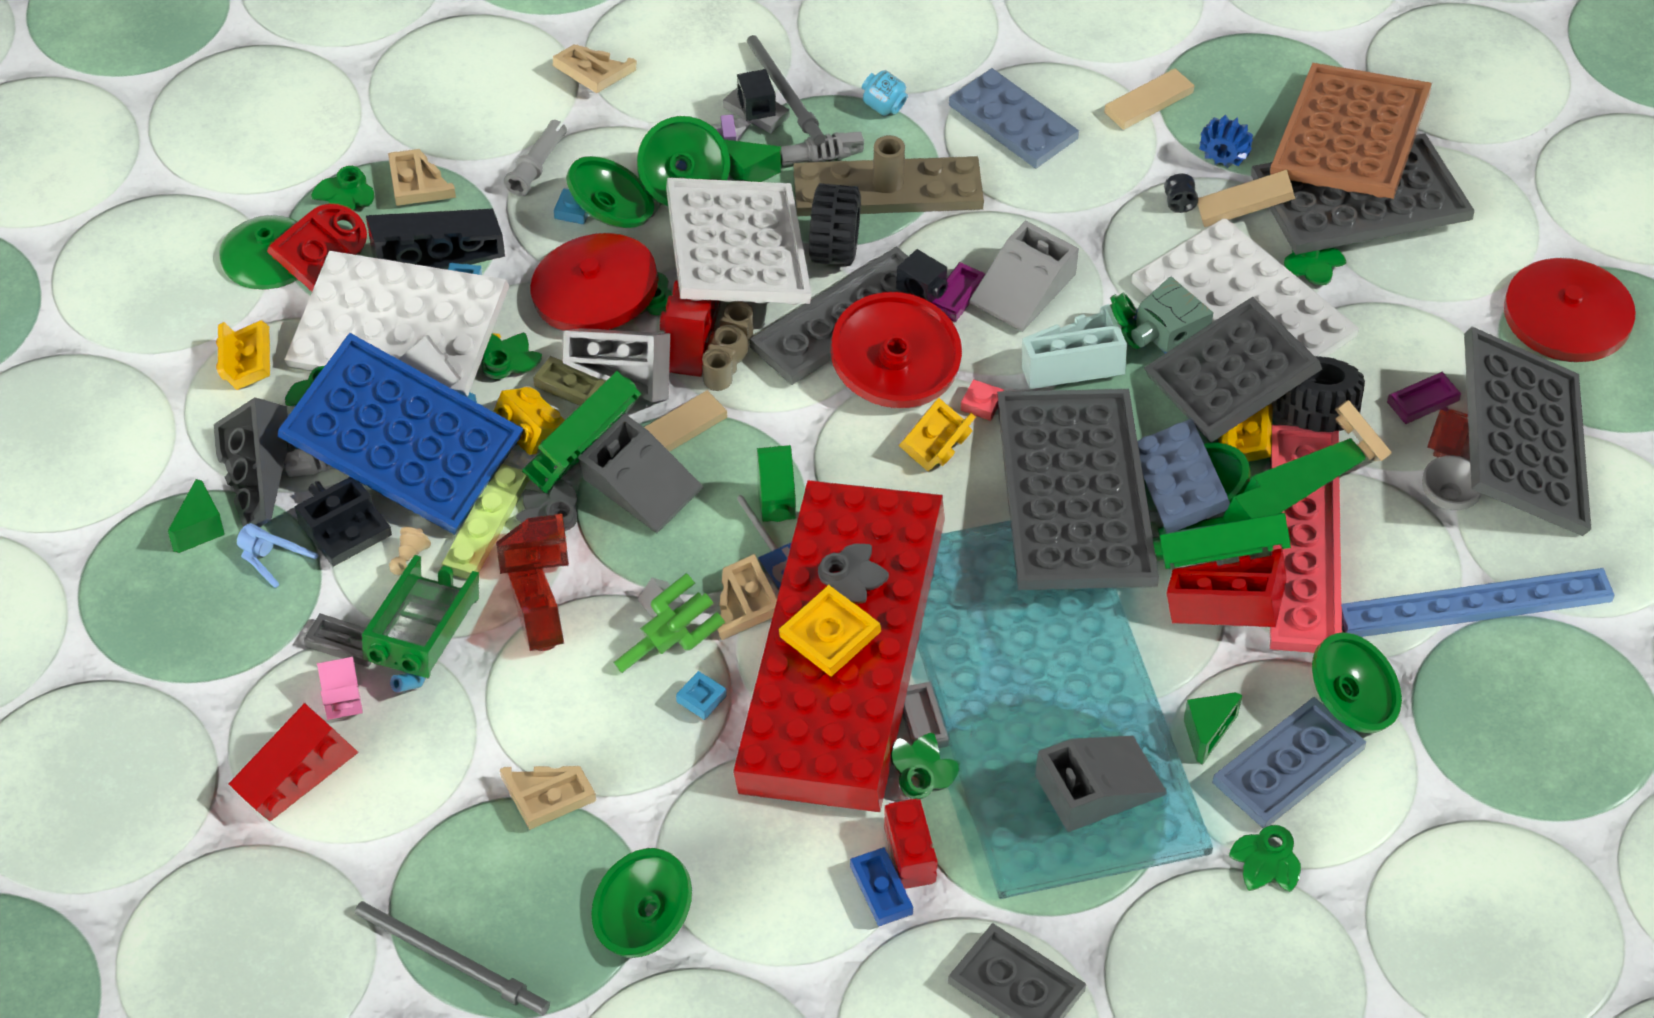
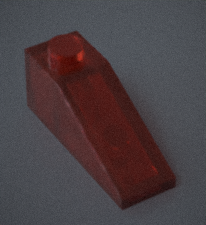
M541 564L507 571L529 650L548 651L556 645L564 644L558 606Z

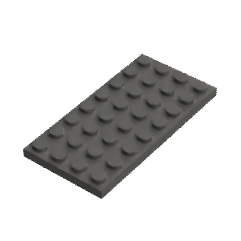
M1129 389L997 392L1018 590L1158 587L1159 574Z

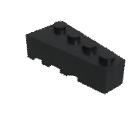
M493 208L366 215L373 258L448 270L450 263L472 265L505 257L503 234Z

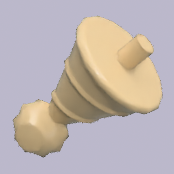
M409 526L401 528L399 557H395L389 563V569L394 575L400 576L407 567L406 561H409L421 551L430 548L431 542L420 528L416 529Z

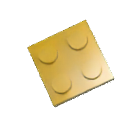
M828 585L779 629L780 638L832 677L881 632V625L869 614Z

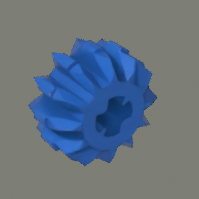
M1226 114L1221 119L1213 117L1201 132L1199 149L1205 151V159L1212 158L1215 165L1223 163L1226 168L1232 164L1239 166L1243 159H1246L1251 152L1253 134L1248 132V124L1240 125L1238 123V117L1234 120H1229Z

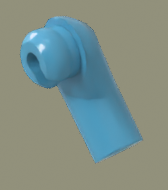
M403 673L393 675L390 685L394 692H403L422 687L426 678Z

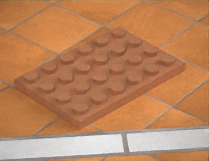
M1312 62L1271 164L1270 175L1287 170L1290 181L1342 189L1347 192L1370 194L1379 198L1394 199L1431 93L1432 83Z

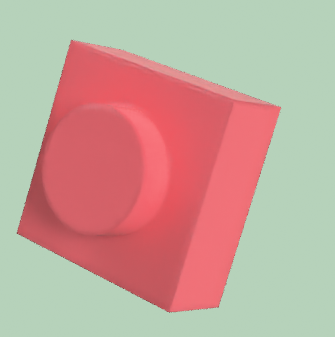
M973 379L961 401L960 411L972 413L975 416L991 421L998 409L997 392L1004 391V389Z

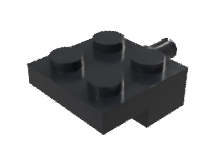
M351 477L328 489H325L320 481H315V485L312 483L308 488L313 497L295 506L299 525L332 567L392 535L391 526L374 507L371 495L359 481Z

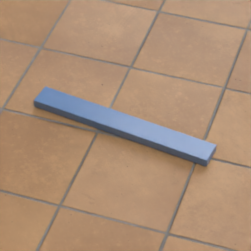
M1604 568L1343 603L1341 604L1343 633L1366 637L1610 603L1613 601L1615 594Z

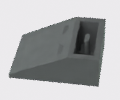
M625 413L578 457L584 480L656 533L703 489V485L646 428Z
M1133 735L1069 739L1038 751L1035 776L1067 832L1167 794L1166 789Z

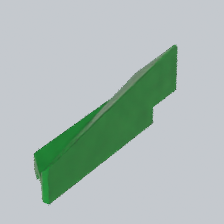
M1349 438L1252 476L1244 493L1234 496L1223 518L1226 522H1234L1280 514L1364 461L1366 456L1353 439Z

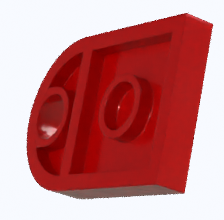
M323 204L311 210L270 244L267 252L310 291H313L328 252L334 251L360 255L366 243L367 230L361 217L350 208L339 204ZM341 220L347 221L352 225L353 229L344 230L338 226L337 222Z

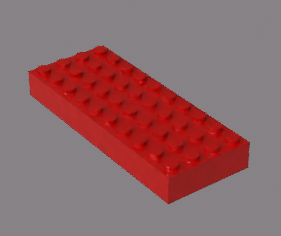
M807 481L733 770L738 794L881 812L892 762L891 750L898 735L945 522L943 495ZM852 544L872 545V554L869 561L884 568L889 573V578L880 587L866 590V602L855 605L880 623L881 632L831 677L780 638L779 629L827 587V585L821 582L818 575V567L825 556L831 553H841L846 546Z

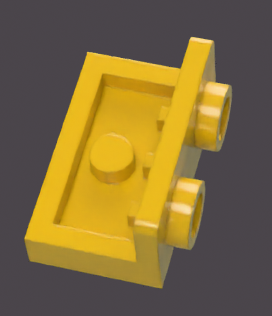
M260 320L234 332L225 322L218 324V338L216 339L218 362L216 369L219 376L223 380H227L236 390L269 377V326L263 320Z
M531 387L502 390L493 410L496 414L523 428L522 436L517 444L529 455L536 454L542 440L546 439L565 421L560 412L551 407L540 396V393Z
M938 398L898 446L928 472L936 464H940L943 467L955 454L952 446L956 442L961 445L973 431L969 425L976 416L970 413L963 419L943 400Z
M1272 403L1220 436L1218 442L1239 449L1246 456L1248 462L1270 458L1273 419Z

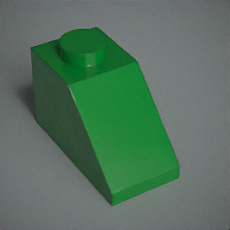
M791 445L757 448V484L762 522H782L796 519V495Z

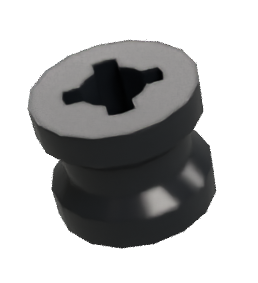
M1180 173L1170 176L1165 181L1164 190L1168 196L1167 204L1171 211L1184 213L1197 206L1198 194L1195 191V181L1192 176Z

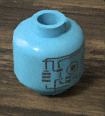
M886 70L880 71L876 75L871 73L862 84V89L865 90L863 94L864 103L882 116H887L891 113L897 114L908 98V94L905 93V83Z

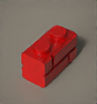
M911 799L885 805L884 829L895 870L904 888L908 889L935 883L938 861L935 850L932 848L933 843L921 799Z

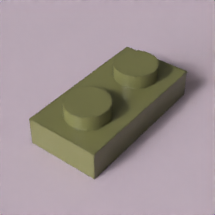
M553 356L548 358L533 377L535 387L579 406L606 382L602 378L598 379L563 364L562 360Z

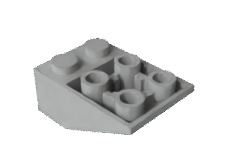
M1025 220L1005 242L972 295L970 304L1023 332L1076 275L1079 248Z

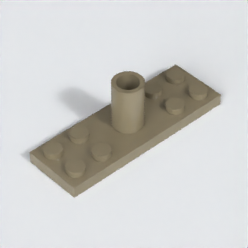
M892 135L882 136L875 141L873 160L793 163L797 217L811 216L814 192L819 183L857 186L861 194L860 214L983 210L984 206L978 156L905 159L904 142Z

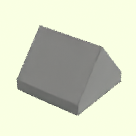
M656 578L650 579L638 597V601L652 618L657 616V614L651 608V601L670 586L667 581ZM679 596L668 606L674 610L685 602Z

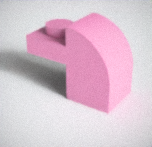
M349 657L317 663L322 689L321 696L327 720L362 714L363 710L354 658Z

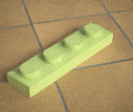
M502 464L475 502L442 562V566H448L453 570L454 576L468 579L472 571L480 572L529 481V478L521 469Z

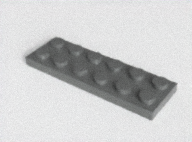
M897 246L812 299L810 304H804L750 338V348L791 385L795 384L832 360L830 351L835 324L841 314L851 304L863 297L876 293L901 292L896 289L897 266L908 255Z

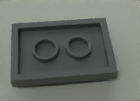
M994 923L988 927L948 976V984L999 1018H1064L1086 989L1085 982Z

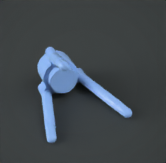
M252 523L245 525L237 537L238 547L244 550L241 557L250 562L274 588L279 586L278 581L257 559L258 556L264 557L268 555L273 548V544L313 559L318 558V553L272 535Z

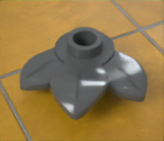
M562 479L555 483L550 494L525 489L523 492L525 510L518 513L516 519L522 525L531 529L549 528L556 532L570 530L577 522V511L574 508L577 501L576 492L571 485Z
M870 544L846 546L841 553H831L825 556L818 567V575L821 582L827 586L834 587L835 590L854 604L865 603L867 600L866 590H873L883 585L888 580L889 573L881 566L869 561L872 554V545Z

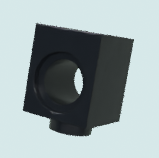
M762 69L737 74V98L746 121L776 116V93L767 70Z
M916 249L897 266L896 289L902 293L915 295L932 302L936 298H941L948 287L947 266L922 251Z

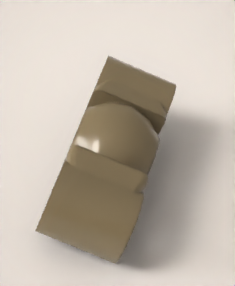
M734 301L727 304L724 308V317L719 321V328L715 329L709 337L707 351L702 358L703 382L710 390L722 391L727 389L732 384V375L737 371V364L747 355L748 341L753 337V310L744 301Z

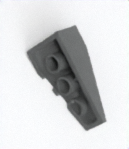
M256 397L213 424L216 455L218 461L226 466L228 473L225 476L227 485L233 486L236 493L234 504L243 527L250 523L261 527L272 520L288 442L278 437V429L288 417L287 406Z

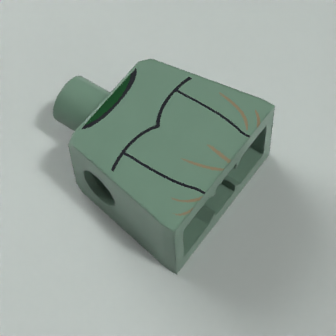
M1170 276L1140 303L1136 319L1137 328L1132 330L1131 336L1139 347H1144L1152 341L1164 352H1168L1210 325L1214 312Z

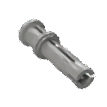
M551 120L529 153L520 156L516 161L514 171L507 173L505 176L504 185L514 195H527L531 189V182L541 176L543 163L561 138L567 133V128L564 124L559 131H556L561 121Z

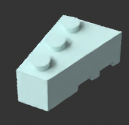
M1110 304L1102 306L1099 313L1087 318L1084 314L1075 317L1074 323L1062 328L1057 324L1022 338V370L1030 389L1125 374L1127 343L1113 315Z

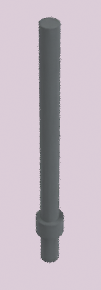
M756 35L749 36L747 44L763 68L767 70L768 75L797 116V123L802 131L809 134L816 145L824 143L826 138L819 128L817 118L812 112L807 111Z
M364 901L357 905L355 909L356 915L501 993L502 999L513 1005L520 1003L542 1016L549 1010L550 1002L528 991L526 984L514 978L510 980L504 978Z

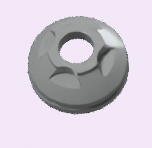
M1442 456L1432 460L1424 470L1422 478L1423 491L1429 500L1439 507L1448 510L1468 509L1474 506L1482 493L1471 488L1470 460L1459 456ZM1446 488L1454 489L1459 493L1460 497L1448 499L1441 494V490Z

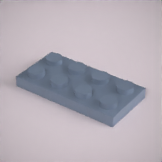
M993 68L949 97L950 107L1035 169L1075 142L1079 136L1077 128Z
M1191 419L1177 423L1155 434L1145 436L1137 441L1143 477L1167 533L1175 532L1228 509L1230 505L1229 499L1197 428Z
M1312 697L1215 773L1212 783L1264 829L1365 750L1367 741L1353 729L1336 719L1317 698Z

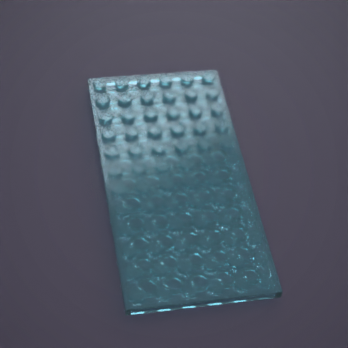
M1010 521L942 533L917 646L928 680L933 685L950 739L949 746L953 758L958 764L959 777L999 899L1211 855L1213 850L1211 839L1116 588L1018 590ZM1133 735L1166 789L1167 794L1067 832L1035 776L1038 751L1069 739Z

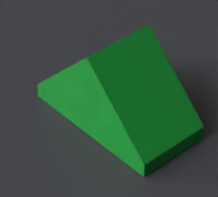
M724 139L730 155L729 175L735 181L763 182L781 173V146Z
M195 479L168 529L173 552L181 553L225 535L220 513L202 480Z
M1234 692L1187 700L1183 720L1198 763L1204 764L1237 718L1242 700L1241 694Z

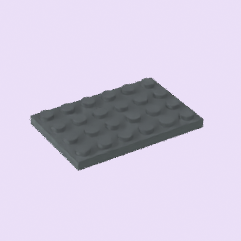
M1426 133L1415 136L1394 199L1379 198L1370 194L1347 192L1342 189L1290 181L1295 199L1269 207L1295 255L1473 220L1475 211ZM1272 162L1252 166V179L1256 180L1269 176Z
M1472 326L1464 333L1471 488L1584 536L1591 530L1579 374Z

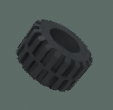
M819 183L813 197L809 232V256L812 263L851 266L855 260L861 212V194L857 186Z
M1315 356L1319 360L1322 370L1278 398L1277 411L1280 412V416L1286 419L1288 423L1305 430L1315 432L1342 431L1344 429L1336 421L1339 414L1335 409L1343 402L1349 400L1359 413L1361 412L1365 386L1364 375L1358 372L1355 366L1349 365L1347 362L1330 357Z

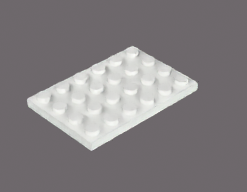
M667 178L666 191L680 299H690L693 301L722 300L724 302H776L791 305L798 303L810 304L812 292L791 183Z
M1221 219L1132 275L1131 283L1147 297L1167 278L1172 276L1214 312L1212 323L1253 296L1314 356L1327 357L1358 335L1359 328L1228 219Z
M329 251L285 357V362L289 367L306 370L325 366L349 332L399 359L423 337L429 335L443 354L446 353L448 355L447 360L461 377L451 389L468 397L509 289V284L506 279Z

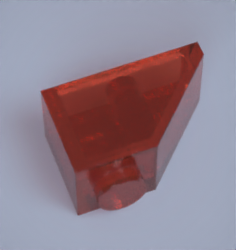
M1444 407L1439 411L1427 448L1433 449V456L1437 458L1442 456L1462 457L1469 440L1468 414Z
M562 514L527 518L496 542L500 574L569 565Z

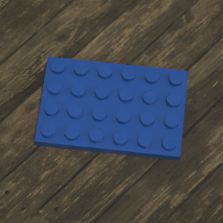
M350 332L278 429V437L454 535L523 433L522 427Z

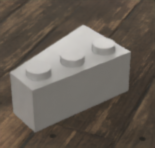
M582 328L564 330L563 364L606 381L618 371L623 377L629 378L635 384L636 389L644 399L651 402L669 399L670 334Z

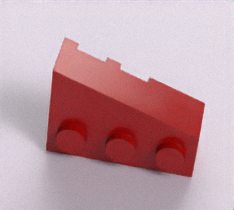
M678 280L674 282L673 296H668L666 311H662L660 318V331L670 334L669 373L702 377L703 353L707 351L708 345L705 341L709 331H714L721 300L693 301L690 299H680Z
M1275 549L1272 551L1271 556L1250 559V555L1238 556L1239 562L1217 565V561L1173 569L1166 593L1172 623L1276 627L1287 580L1283 549Z
M304 703L228 785L268 821H272L359 752Z

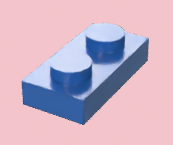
M885 847L850 859V868L878 927L913 915V905Z

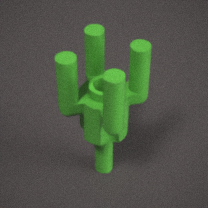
M687 573L651 601V608L657 616L640 628L646 637L613 662L621 673L635 664L653 648L660 654H663L678 642L683 649L692 650L725 624L724 619L716 612L689 633L686 627L691 624L690 622L714 604L706 593L703 595L699 592L674 610L668 606L695 584Z

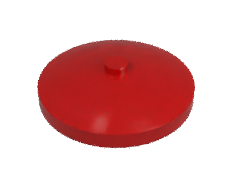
M596 233L572 239L558 246L545 256L533 273L530 292L537 313L546 323L562 331L580 328L610 330L632 320L649 305L656 293L659 277L654 257L644 244L634 238L621 234Z
M1572 258L1544 259L1524 267L1511 280L1504 299L1505 318L1516 337L1529 348L1544 356L1567 362H1589L1612 355L1629 339L1636 316L1633 298L1618 278L1595 264Z
M882 292L857 300L841 314L833 330L830 352L836 373L843 383L859 397L884 407L911 408L937 399L950 388L960 367L962 344L959 333L951 319L933 303L907 293Z

